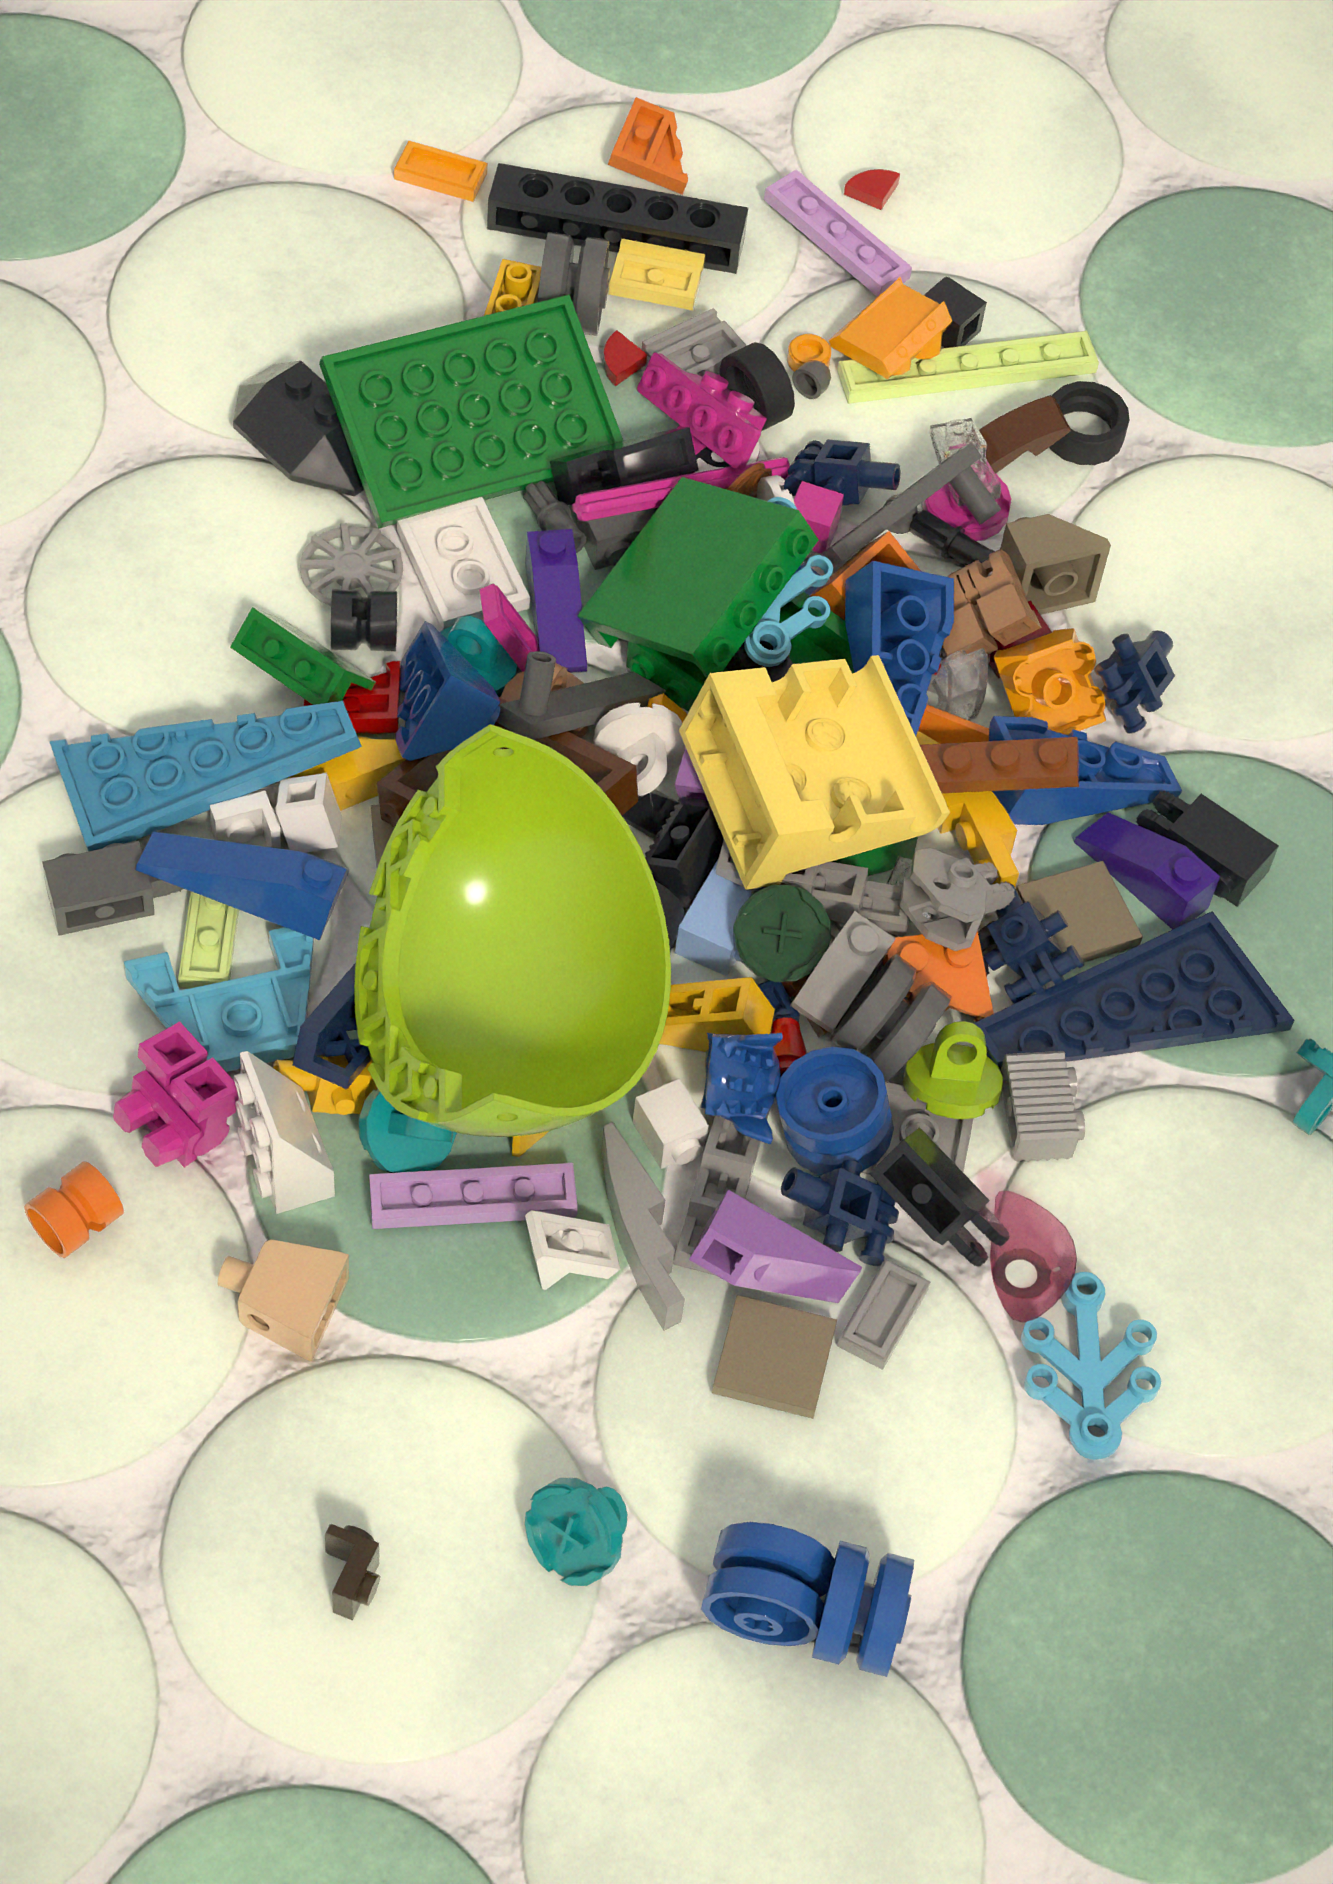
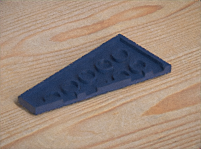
M1211 911L1066 979L1059 985L1045 989L1046 992L1032 995L973 1024L983 1031L987 1056L1000 1070L1005 1054L1064 1051L1065 1060L1069 1062L1289 1031L1295 1020L1214 912Z

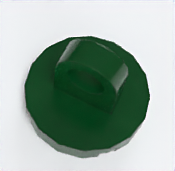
M771 885L752 894L740 907L733 925L734 947L742 964L756 976L772 982L796 981L811 974L829 948L831 941V923L822 903L807 890L791 885Z

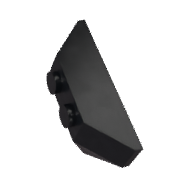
M294 361L274 364L239 386L233 428L289 480L322 489L342 490V494L354 497L364 491L326 382L305 363Z

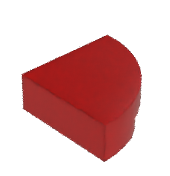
M883 169L861 172L847 181L844 195L882 210L899 184L900 173Z
M618 330L608 338L604 348L606 376L613 385L617 386L647 364V354Z

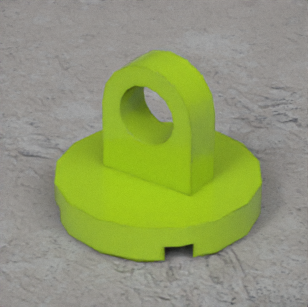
M966 1021L954 1022L942 1028L935 1039V1043L922 1046L907 1061L903 1077L905 1090L914 1102H916L918 1097L921 1101L927 1103L926 1110L937 1116L951 1119H973L984 1115L985 1109L990 1107L993 1109L999 1102L1003 1077L998 1066L987 1056L983 1031L977 1025ZM958 1042H968V1043H971L973 1046H972V1047H969V1046L960 1045V1044H956V1043H958Z

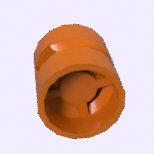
M85 1161L61 1177L62 1185H60L59 1190L48 1187L24 1206L28 1220L36 1233L54 1253L62 1258H66L89 1240V1229L100 1232L124 1214L120 1198L111 1184L97 1168Z

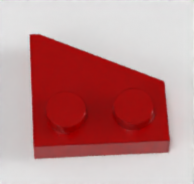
M400 661L385 663V673L370 677L376 681L372 690L351 683L342 701L356 733L380 734L396 733L398 731ZM304 699V706L313 705Z

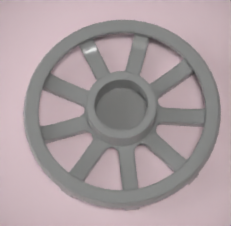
M342 523L339 528L331 529L319 536L315 534L311 538V542L304 550L300 559V574L308 591L319 601L331 606V598L326 597L320 592L334 581L342 586L341 590L362 587L368 596L374 590L368 581L369 577L373 576L390 583V586L385 591H395L402 579L403 561L400 549L382 535L381 530L377 528L371 530L363 527L348 526L347 523ZM350 536L366 538L358 549L352 548ZM342 537L344 550L339 551L327 542ZM375 542L387 550L366 555ZM319 548L330 555L333 560L311 559V557ZM393 560L395 573L373 567L372 565ZM310 569L332 570V572L314 583L311 582L308 573Z

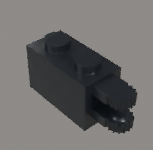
M1160 791L1153 799L1154 809L1157 810V813L1152 811V809H1146L1136 818L1138 826L1186 846L1216 872L1220 878L1214 895L1226 899L1236 907L1242 903L1269 872L1279 845L1202 793L1189 805L1179 797H1175L1173 793H1169V791Z

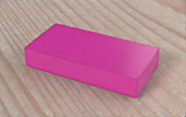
M493 583L479 589L485 625L521 671L524 672L527 655L530 652L539 651L536 635L497 585Z

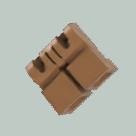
M1002 549L989 554V559L982 563L977 560L948 575L949 578H954V623L950 635L944 639L943 647L946 656L959 666L963 667L998 650L995 639L1006 646L1041 628L1035 612L1031 610L1010 556Z

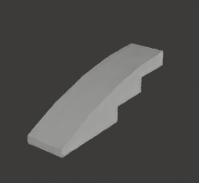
M724 840L716 866V874L744 887ZM827 862L786 874L780 884L791 885L810 892L822 903L830 920L846 924L854 911H856L888 934L900 937L906 936L909 917L899 907L902 886L867 881L868 868ZM766 887L754 888L749 890L756 893Z
M718 1116L714 1117L703 1152L701 1167L690 1198L687 1216L673 1262L674 1265L712 1275L715 1274L690 1261L689 1258L707 1221L726 1192L730 1190L746 1199L761 1141L739 1133L731 1121Z
M611 1122L603 1128L601 1147L608 1203L619 1243L637 1286L663 1331L681 1322L685 1298L669 1276L672 1273L675 1248L659 1226L663 1222L666 1200L614 1123Z

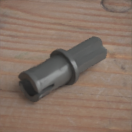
M540 481L536 484H528L524 498L537 515V524L542 531L572 529L576 553L581 551L586 544V536L570 517L571 510L564 502H559L546 482Z

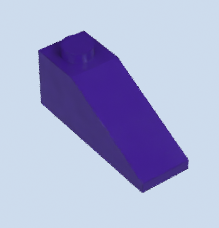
M560 529L527 532L525 569L539 652L553 655L556 658V663L567 668V671L570 673L587 672L584 624L578 618V614L582 610L573 530Z
M1106 813L1079 834L1074 841L1094 861H1103L1110 875L1172 930L1194 920L1210 906L1220 876L1186 846L1111 813Z

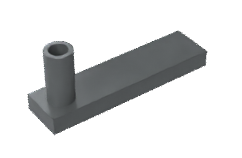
M972 442L960 448L821 554L831 561L833 567L839 565L948 482L978 524L984 523L999 512L1001 508L971 467L973 463L982 457Z
M535 651L527 655L520 699L499 704L500 713L496 722L516 734L535 740L597 724L610 710L628 703H640V707H648L650 698L665 694L666 690L636 672H629L551 691L556 658L551 654Z

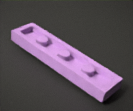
M794 170L765 189L764 201L877 297L899 277L902 283L910 279L912 267L798 170Z
M573 1163L369 1174L372 1229L526 1220L525 1215L531 1210L571 1218L577 1217L578 1207Z

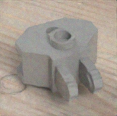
M930 847L915 851L912 858L911 876L908 879H904L901 887L899 907L926 939L951 950L958 951L971 947L984 914L995 912L997 909L1000 910L1009 905L1015 897V890L1007 882L992 884L998 878V870L992 863L985 862L984 864L973 865L968 858L957 859ZM922 913H931V919L926 918Z

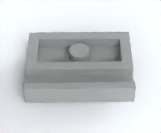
M714 308L642 341V350L649 358H651L654 352L663 354L685 372L701 376L704 375L705 371L713 372L717 375L720 374L719 368L722 359L747 346L725 320L720 321Z

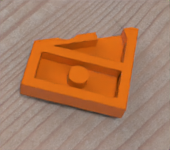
M636 97L611 153L608 165L683 195L688 182V175L683 173L680 161L683 151L681 142L676 136L677 123L675 113Z
M978 930L971 947L958 951L930 941L923 934L895 937L894 943L883 959V965L893 955L898 954L916 968L915 981L905 997L909 998L920 985L932 981L952 996L945 1011L951 1008L974 1016V1021L976 1022L994 1014Z

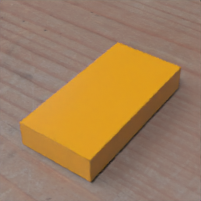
M408 141L394 168V179L474 202L487 175L488 163Z

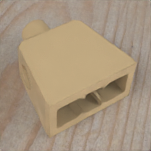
M271 1239L264 1242L254 1264L227 1256L221 1267L217 1284L240 1293L238 1299L239 1321L245 1327L298 1356L312 1361L349 1280V1254Z

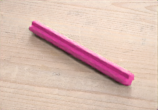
M779 457L747 463L744 470L734 469L730 466L579 494L576 496L575 503L572 504V510L577 514L578 520L585 522L658 508L681 477L727 490L745 470L754 464L764 463L765 468L772 470V476L778 475L784 480L788 476L790 464L788 458Z

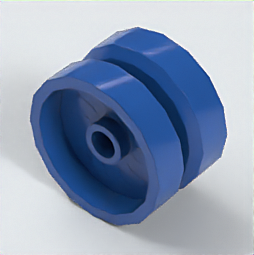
M828 1047L810 1051L793 1061L781 1076L776 1093L779 1115L788 1151L803 1168L816 1175H824L841 1168L844 1160H852L862 1165L861 1172L876 1164L890 1147L894 1126L883 1073L871 1058L854 1049Z
M757 1522L731 1524L720 1531L713 1559V1566L717 1571L709 1575L701 1610L708 1620L741 1638L768 1645H805L817 1638L824 1609V1603L820 1597L827 1594L835 1559L829 1549L820 1542L794 1529Z
M839 1541L830 1584L824 1599L822 1618L817 1638L814 1642L812 1658L839 1665L847 1656L852 1634H860L856 1657L859 1670L887 1677L896 1644L901 1643L912 1597L908 1593L915 1560L887 1553L880 1559L874 1583L870 1584L865 1582L870 1560L867 1547Z

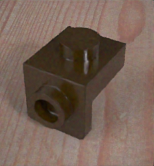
M330 1524L325 1533V1552L346 1561L332 1591L333 1613L353 1621L360 1604L369 1606L377 1591L381 1577L375 1573L379 1566V1543L374 1541L373 1537L361 1528L347 1525L343 1529Z

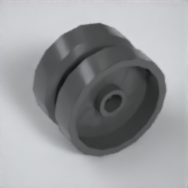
M548 232L542 260L538 302L570 294L584 334L597 336L602 308L605 309L609 287L610 268H607L609 240L587 237L581 245L578 263H573L574 241L571 235Z
M898 954L893 955L863 989L838 1023L829 1039L838 1047L854 1049L860 1052L876 1036L877 1039L866 1056L871 1058L881 1070L885 1082H888L922 1047L934 1030L936 1023L946 1010L952 997L931 981L920 985L905 1000L904 997L915 981L916 968Z

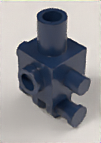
M827 439L825 444H822L819 441L813 440L808 442L804 450H801L788 469V476L783 486L785 490H789L792 496H796L801 482H807L844 494L842 506L860 504L869 488L897 490L901 471L898 463L871 461L870 443Z
M1152 631L1145 640L1132 642L1129 634L1117 636L1112 641L1115 648L1114 652L1108 659L1100 662L1094 668L1096 674L1101 677L1104 683L1102 692L1105 698L1114 699L1110 704V708L1114 715L1121 716L1126 733H1135L1146 726L1147 721L1144 716L1140 715L1137 706L1143 704L1146 712H1154L1161 708L1163 702L1160 696L1175 677L1166 658L1173 648V641L1163 631Z
M1010 884L1015 890V897L1005 908L995 911L998 920L987 926L998 947L984 954V958L993 971L1007 964L1021 977L1012 984L1007 983L1004 985L1006 993L1013 1004L1033 993L1046 992L1045 984L1053 981L1055 985L1064 982L1063 975L1076 967L1080 969L1084 966V962L1073 945L1067 947V951L1063 952L1055 937L1056 933L1068 927V923L1062 913L1057 910L1047 917L1043 916L1029 901L1023 904L1014 885Z
M844 1160L841 1168L819 1177H815L796 1167L791 1168L783 1179L781 1194L807 1206L803 1225L824 1234L823 1245L835 1252H841L843 1245L861 1237L865 1238L864 1250L860 1252L859 1260L868 1265L881 1266L885 1259L883 1255L885 1246L891 1243L894 1237V1230L889 1227V1224H894L898 1220L899 1211L895 1208L896 1201L878 1182L875 1184L860 1177L862 1165L856 1161Z

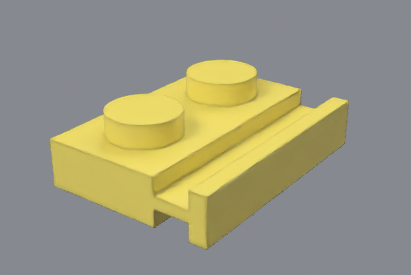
M621 239L620 249L617 253L609 283V295L693 310L701 273L704 268L705 254Z

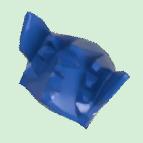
M707 1033L709 1049L706 1051L705 1057L706 1082L700 1108L705 1109V1114L731 1121L739 1133L771 1144L773 1140L772 1130L766 1116L774 1103L781 1078L780 1062L774 1046L783 1039L782 1033L756 1035Z

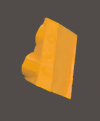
M899 277L888 289L876 297L873 302L828 341L830 347L884 378L889 379L892 375H902L909 371L911 360L914 358L931 359L939 355L941 352L942 333L951 324L952 319L944 301L939 304L904 285Z
M1074 628L1053 630L1050 634L1005 650H997L994 660L1015 717H1033L1047 721L1048 730L1069 735L1073 729L1081 731L1106 721L1104 694L1102 690L1095 687L1090 674L1096 664L1094 649L1088 643L1078 640Z

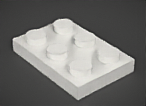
M483 497L397 521V532L442 630L454 625L457 619L462 616H472L484 621L479 589L493 583L500 588L517 612L530 608V596Z

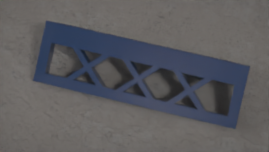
M355 964L300 1026L292 1066L345 1089L349 1088L372 1060L368 1046L361 1045L359 1039L350 1040L346 1032L357 1030L354 993ZM345 1055L349 1064L346 1068H343L323 1058Z

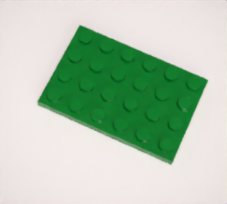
M570 294L322 356L319 362L378 529L397 524V521L479 497L487 500L525 490L526 486L531 483L536 484L544 481L547 484L554 482L550 465L551 460L624 441Z

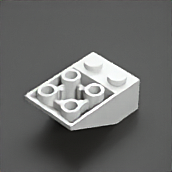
M250 1052L240 1053L241 1074L234 1075L235 1087L240 1099L236 1101V1109L242 1125L237 1127L245 1155L253 1154L257 1168L253 1169V1174L261 1198L270 1196L276 1214L335 1197L334 1170L302 1087Z

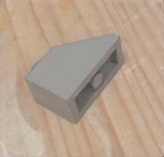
M854 911L792 1002L791 1007L829 1033H832L880 966L896 938Z

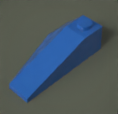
M872 561L846 579L845 624L854 673L861 670L871 656L879 655L916 736L928 702L926 693L932 675L938 671L942 659L939 657L944 639L950 635L954 623V578Z
M424 621L401 660L399 690L404 692L405 696L404 701L398 707L397 717L405 720V727L401 726L396 732V744L401 756L409 761L454 749L490 724L494 725L500 713V707L498 706L500 700L494 688L432 624Z
M993 716L990 721L989 741L1078 737L1079 787L992 791L1007 811L1014 825H1045L1153 803V799L1160 791H1169L1175 797H1179L1182 793V789L1165 756L1114 742L1110 747L1087 741V733L1074 729L1069 735L1048 730L1047 721L1033 717Z
M161 832L152 833L136 866V871L320 940L350 870L302 851Z

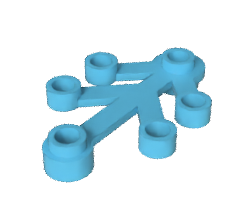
M774 497L768 500V502L797 510L796 506L786 498ZM822 555L810 557L804 568L791 577L744 641L746 653L755 663L766 667H773L783 663L790 653L791 639L808 627L819 628L826 622L830 614V605L824 598L819 596L807 598L800 611L782 623H779L782 606L809 587H821L828 582L833 573V565L827 557ZM817 566L821 568L825 575H816L811 570V567ZM808 608H817L822 616L815 617L811 615ZM760 642H769L774 650L764 648Z
M1078 1272L1070 1276L1066 1281L1061 1299L1064 1308L1076 1318L1079 1359L1054 1338L1055 1331L1053 1325L1042 1317H1033L1025 1323L1021 1334V1341L1027 1350L1039 1353L1081 1390L1082 1406L1057 1387V1373L1046 1364H1037L1029 1369L1024 1381V1388L1030 1397L1042 1400L1070 1425L1069 1438L1071 1444L1081 1456L1097 1460L1109 1457L1118 1449L1122 1439L1120 1424L1142 1403L1150 1402L1157 1396L1161 1387L1160 1375L1153 1368L1142 1366L1132 1372L1127 1384V1390L1106 1408L1104 1407L1103 1389L1138 1355H1145L1152 1350L1157 1339V1331L1146 1320L1138 1319L1132 1321L1126 1329L1123 1341L1101 1361L1097 1312L1100 1310L1105 1298V1287L1096 1275L1090 1272ZM1077 1286L1088 1287L1094 1293L1091 1295L1082 1294L1077 1289ZM1031 1330H1040L1045 1334L1046 1339L1036 1340L1031 1337L1029 1332ZM1132 1333H1143L1148 1338V1342H1137L1132 1337ZM1034 1377H1043L1049 1382L1050 1386L1045 1388L1038 1387L1032 1379ZM1145 1379L1149 1381L1152 1389H1141L1136 1384V1380ZM1088 1427H1098L1104 1431L1105 1435L1102 1437L1093 1436L1088 1431Z

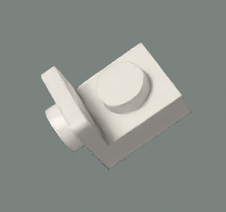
M265 790L210 805L211 832L214 840L244 843L255 836L263 834L268 847L281 849L280 835H284L276 813V807L272 808Z

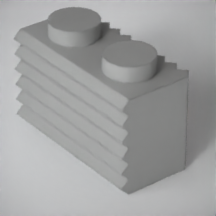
M1065 1052L1005 1054L1000 1072L1003 1077L1002 1093L1014 1160L1016 1162L1022 1160L1028 1162L1033 1159L1036 1161L1041 1159L1048 1161L1052 1158L1056 1160L1072 1158L1078 1140H1083L1085 1137V1119L1082 1110H1074L1073 1097L1077 1094V1075L1074 1067H1067Z

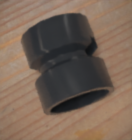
M332 589L331 650H357L361 644H367L370 651H396L397 591L372 590L367 597H362L358 590Z

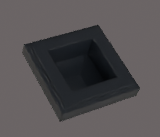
M654 789L646 795L638 796V802L623 814L622 817L627 824L655 839L658 837L657 832L662 831L661 826L667 824L665 819L670 818V812L675 811L673 806L679 803Z

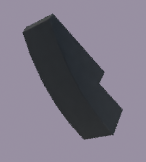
M681 427L640 436L550 461L558 500L567 505L575 503L576 496L579 494L676 477L699 471L690 427Z

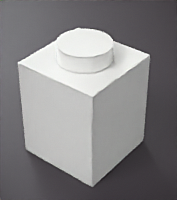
M327 773L280 780L276 813L289 849L302 852H320L325 849L338 848L342 815Z
M680 1078L635 1098L633 1124L660 1169L674 1163L678 1165L687 1164L704 1151L709 1125Z

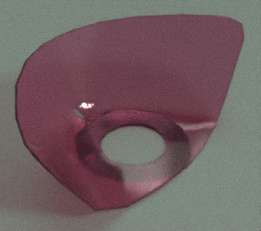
M999 1191L995 1197L994 1215L1007 1228L1010 1239L1003 1246L991 1242L990 1263L992 1279L1002 1306L1011 1319L1021 1323L1028 1322L1040 1317L1052 1308L1067 1291L1076 1271V1249L1067 1228L1050 1211L1015 1192ZM1014 1260L1030 1262L1037 1271L1035 1283L1026 1288H1018L1012 1285L1005 1275L1007 1265ZM1060 1267V1270L1052 1271L1054 1268Z

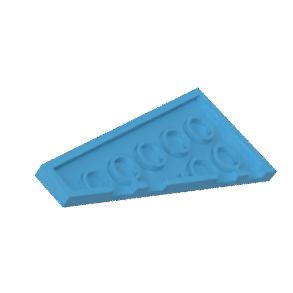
M343 701L287 708L279 716L258 719L255 713L237 715V721L214 724L212 719L142 728L134 736L111 739L108 733L92 735L91 742L69 745L66 739L49 741L88 851L103 849L113 843L126 844L153 832L208 811L212 804L242 797L362 747Z

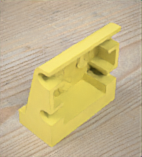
M879 655L871 656L867 664L853 674L846 659L792 664L786 675L775 682H771L765 667L710 673L679 729L745 890L780 885L786 874L925 835L938 828L950 813Z

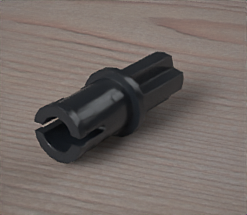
M926 510L918 512L911 522V533L939 549L941 557L944 559L950 556L964 566H967L977 560L982 563L989 559V554L995 552L964 534L965 529L958 526L954 528Z

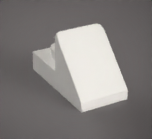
M533 1210L525 1215L542 1290H547L568 1273L609 1279L621 1270L609 1224Z

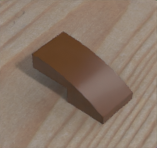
M1049 395L1009 411L988 423L968 438L982 456L979 461L986 472L988 469L996 474L1027 450L1038 456L1068 434L1071 429L1056 399Z

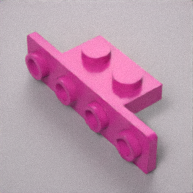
M654 352L638 384L637 391L680 426L690 427L691 434L734 469H745L767 420L766 417L753 408L755 402L744 394L729 390L727 388L729 382L720 375L705 371L703 376L685 372L663 354Z

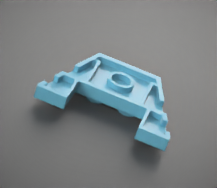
M286 927L270 930L269 944L278 970L195 988L179 990L168 952L124 961L125 976L166 1028L181 1022L207 1050V1060L213 1057L226 1072L241 1069L240 1053L245 1051L250 1052L265 1063L294 1057L300 1026L307 1019L314 938Z

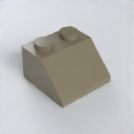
M1045 514L1032 518L1022 517L1014 522L1006 523L1000 549L1009 554L1027 601L1031 600L1040 615L1096 601L1111 544L1103 536L1050 514Z

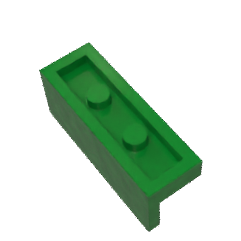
M254 607L251 608L230 646L231 649L313 705L342 701L351 683L372 690L376 681L287 621Z

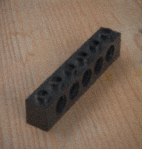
M498 163L488 198L487 229L546 240L548 232L569 234L574 241V245L581 246L587 237L608 239L609 251L617 253L620 249L621 239L633 240L705 254L704 268L737 274L746 233L748 207Z

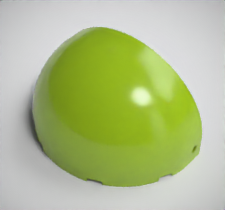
M490 724L463 741L436 766L438 778L427 792L417 790L387 842L369 891L370 895L377 896L370 927L361 926L355 964V1015L359 1043L368 1046L373 1061L367 1069L381 1094L396 1110L411 1118L456 1133L484 1137H512L547 1132L582 1120L615 1103L637 1084L649 1067L663 1035L671 991V959L665 915L653 875L640 845L616 806L583 770L565 756L535 740Z

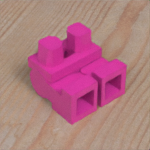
M181 1022L139 1044L138 1058L145 1064L146 1069L133 1076L131 1092L118 1100L114 1106V1121L124 1132L130 1133L144 1124L152 1131L143 1136L142 1149L145 1156L155 1167L177 1159L185 1168L195 1161L197 1156L205 1155L221 1144L230 1130L229 1125L226 1123L227 1117L236 1113V1101L239 1100L234 1080L213 1057L207 1060V1050Z

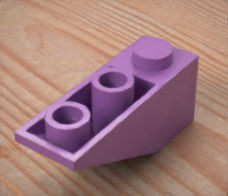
M730 1190L726 1192L707 1221L689 1258L690 1261L734 1286L834 1303L840 1302L862 1269L860 1265Z

